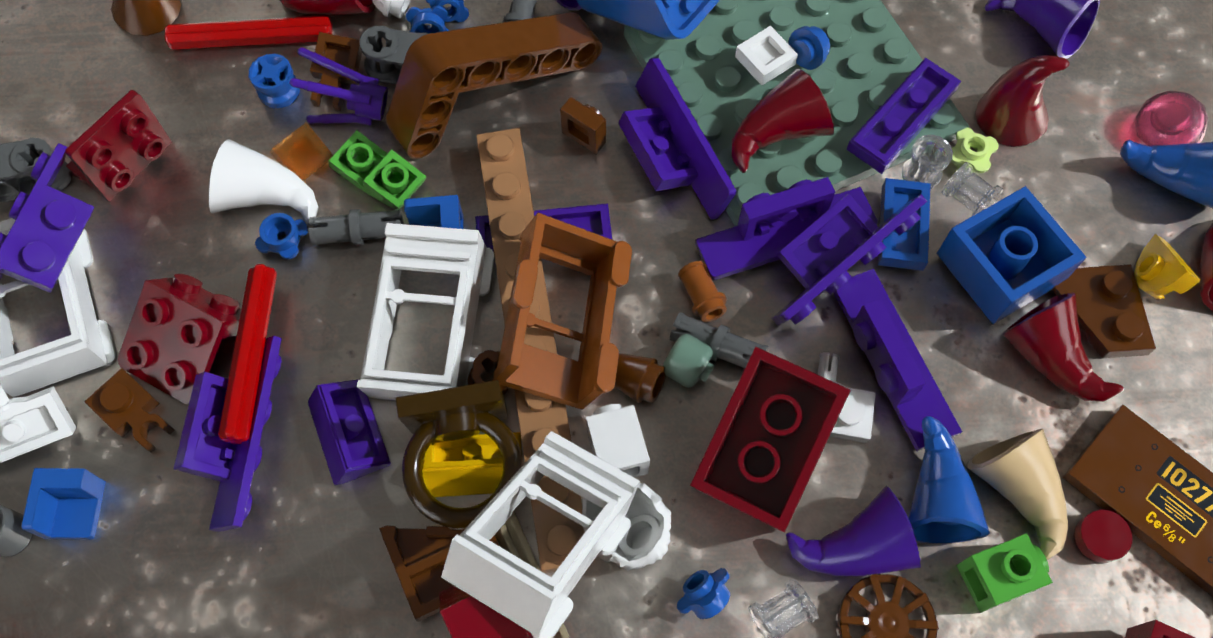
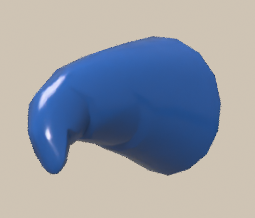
M1131 140L1124 142L1120 155L1135 172L1174 193L1213 209V142L1152 146L1143 145Z
M930 416L924 417L922 429L925 452L908 516L916 542L946 544L973 541L987 537L990 532L980 500L952 436L939 420Z

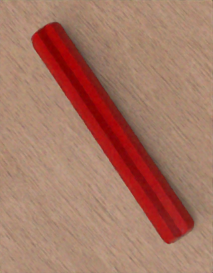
M326 16L169 24L165 27L164 37L168 47L172 50L317 42L319 32L332 34V24L329 17Z
M256 264L255 267L250 268L248 271L218 433L220 440L232 444H241L250 437L277 278L276 270L264 264Z

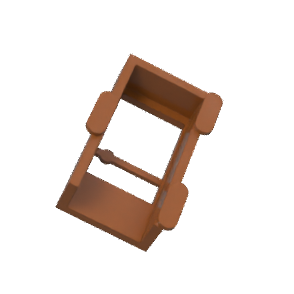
M537 213L520 234L519 255L498 365L494 371L493 381L498 380L500 385L583 410L602 393H609L615 387L619 351L613 343L609 342L617 287H623L628 283L632 248L625 241L617 242ZM539 258L591 276L582 333L538 319L534 314L529 313L535 291ZM535 326L580 341L578 361L524 344L526 327L531 328Z

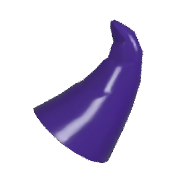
M989 0L984 8L986 11L997 9L1015 11L1020 18L1035 28L1056 56L1067 59L1074 55L1085 42L1097 16L1100 0Z
M887 485L849 524L824 536L821 540H804L794 533L786 534V540L792 557L809 571L836 577L866 576L921 567L912 525L897 497Z

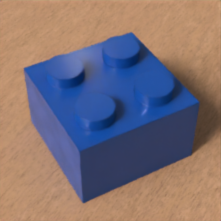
M1026 186L953 227L936 253L992 324L997 323L1068 279L1087 258Z

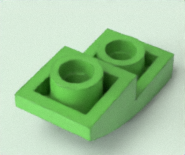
M358 130L328 160L329 167L368 195L393 209H401L404 205V200L409 199L427 177L391 149L389 153L385 152Z

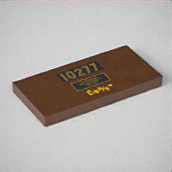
M1121 405L1114 411L1062 478L1102 510H1109L1120 515L1127 522L1131 532L1213 597V472L1125 405Z

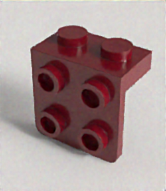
M175 274L173 278L145 280L117 361L119 366L127 372L180 402L189 404L195 377L202 372H210L222 338L237 336L241 309L239 308L240 303L237 300L226 295L212 294L201 288L203 283L200 280L185 274Z

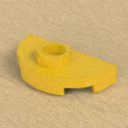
M1157 234L1147 243L1136 262L1134 275L1138 288L1157 300L1164 299V295L1173 291L1183 294L1200 281L1198 276L1172 246Z

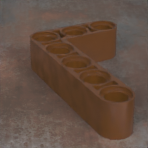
M572 12L423 35L410 45L406 53L386 116V124L409 158H423L432 153L440 144L459 93L581 70L598 59L603 49L602 43L577 13Z

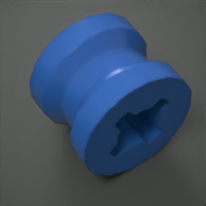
M266 54L258 57L251 64L248 76L253 87L256 89L260 101L264 105L278 109L287 107L297 100L300 88L292 87L289 84L290 79L296 78V76L293 74L289 61L284 56Z

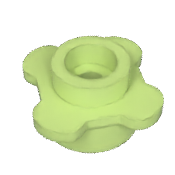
M971 128L958 131L956 133L957 143L948 152L949 160L959 170L966 173L987 172L991 167L989 161L991 154L995 153L999 147L997 140L991 136L985 137L974 133Z

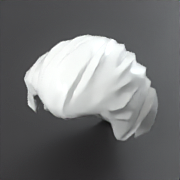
M639 483L625 516L631 522L629 531L611 555L598 554L603 561L615 562L617 567H623L627 571L643 568L647 564H654L656 560H661L668 551V544L671 542L669 531L671 528V511L664 505L658 494L645 483ZM583 498L582 515L594 521L603 508Z

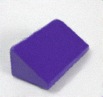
M360 379L317 385L308 399V406L334 485L350 482L386 468L391 464L369 398L357 387V382Z

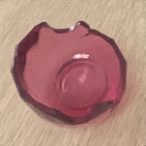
M1166 91L1152 96L1142 105L1135 119L1137 136L1147 146L1201 143L1209 123L1205 105L1190 93L1179 91Z

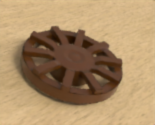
M873 574L857 582L843 597L838 611L840 638H852L848 625H863L866 634L861 638H915L909 634V629H927L926 638H937V630H939L938 621L927 594L923 593L906 578L891 574ZM880 583L895 585L890 602L885 601ZM871 585L877 605H872L859 594L861 589ZM904 589L915 600L902 608L898 604ZM852 600L867 611L865 617L848 616ZM920 606L926 621L909 620L908 614Z

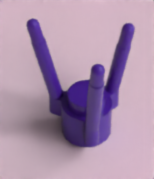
M303 47L298 48L297 53L300 56L359 83V85L351 84L350 89L347 90L296 78L290 79L289 84L292 87L347 100V109L355 111V113L308 115L306 117L308 123H359L371 126L373 119L382 121L387 105L388 87L380 86V79L364 76Z

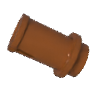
M694 261L680 269L678 277L682 280L694 304L692 306L693 315L700 317L702 322H711L724 315L727 311L725 306L727 298L724 293L718 292L707 271L706 264L702 263V261Z

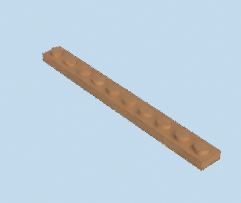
M520 128L477 134L504 324L506 323L521 244L519 240L520 234L534 218ZM539 258L535 291L529 313L534 314L538 319L552 323L542 259ZM535 326L531 328L526 327L524 344L557 354L553 332ZM514 389L525 463L544 443L545 437L551 431L572 442L565 404ZM545 475L536 484L544 493L582 514L580 495ZM531 499L541 572L545 574L556 572L584 535L583 526L539 500Z

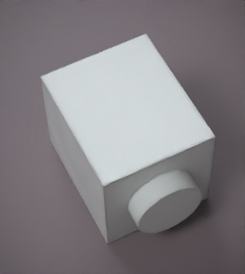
M609 404L596 409L593 412L594 415L586 417L587 435L593 455L632 477L649 473L650 458L634 405L622 408L620 404Z

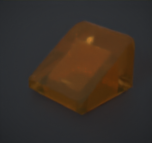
M307 122L270 150L271 155L282 166L294 172L302 181H305L327 164L328 160L333 156Z

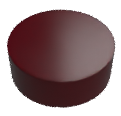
M1109 510L1093 511L1082 517L1075 527L1074 537L1077 547L1084 556L1094 562H1113L1125 556L1132 546L1131 529L1127 522L1115 512Z

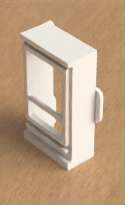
M10 218L1 221L0 232L8 235L15 219ZM85 229L58 278L71 335L14 354L13 335L3 297L6 293L23 288L29 284L20 280L4 285L0 284V384L4 391L13 398L102 366H111L117 359L109 324L104 320L96 319L85 269L93 263V256Z
M386 223L384 233L386 235L361 379L358 380L357 387L369 398L396 401L395 397L468 385L467 378L475 360V358L470 357L478 300L479 296H485L490 291L495 261L494 252L486 247L479 230ZM401 270L459 274L457 296L404 293L403 290L398 289ZM410 301L455 305L444 376L384 370L397 304Z
M551 431L545 437L544 443L460 535L456 534L452 539L441 578L528 630L533 638H553L573 609V602L568 597L570 592L599 553L611 555L629 531L631 522L625 516L640 481ZM545 475L603 508V510L593 521L544 493L536 484ZM526 496L529 499L539 500L587 528V531L552 577L490 541Z

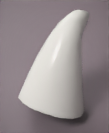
M229 139L224 141L219 148L209 178L208 200L211 213L256 205H289L301 213L307 224L310 217H316L319 207L313 190L294 172L278 162Z

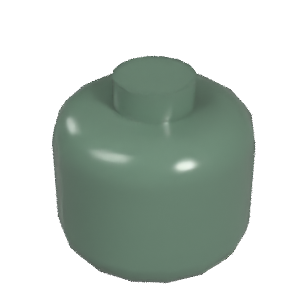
M682 334L676 340L663 363L665 375L687 388L695 386L699 379L706 382L715 365L709 362L712 358L713 350L709 345L692 335Z

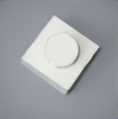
M771 26L738 45L735 54L737 60L761 85L766 84L793 67L798 56L793 48Z

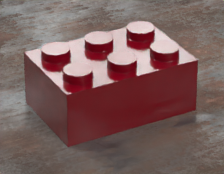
M755 346L690 486L785 533L851 390Z

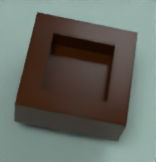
M570 97L560 108L562 133L589 151L597 154L606 144V119L595 107L588 104L583 105Z

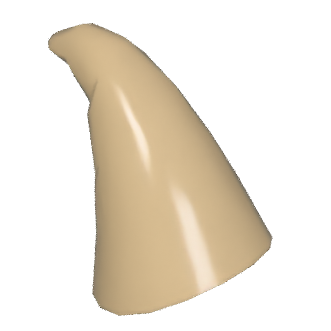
M1037 429L1023 433L977 453L968 462L967 468L995 488L1018 509L1030 524L1035 526L1040 549L1047 560L1062 551L1068 531L1066 502L1061 480L1044 430Z

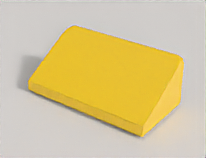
M513 432L522 453L521 432ZM487 434L447 441L435 439L428 447L423 459V479L427 489L434 497L492 494L498 487L502 477V455L496 443Z

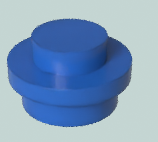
M803 26L795 30L789 37L788 44L798 54L796 63L800 67L813 70L825 62L830 51V41L822 29L815 26Z

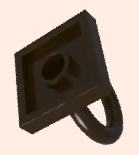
M498 380L395 397L398 418L413 434L406 447L402 462L404 487L415 508L432 522L450 528H466L523 466V457L519 443L510 428L501 421L508 419L505 399ZM480 431L487 434L498 446L503 460L502 477L494 493L482 503L467 508L451 507L438 501L427 489L422 473L423 459L430 444L435 439L441 441L463 439L477 435Z

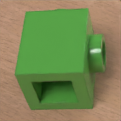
M1027 533L971 555L956 565L980 613L1053 583L1048 574L1049 565L1044 553L1038 546L1032 544Z

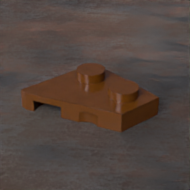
M1131 264L1077 268L1068 279L1052 289L1057 296L1076 292L1079 328L1086 333L1088 342L1102 358L1145 356L1156 349Z
M391 525L379 528L417 622L439 613V592L454 586L441 578L452 539L456 534L460 535L466 528L450 529L445 526H427L426 529L397 528ZM494 535L490 541L499 546Z

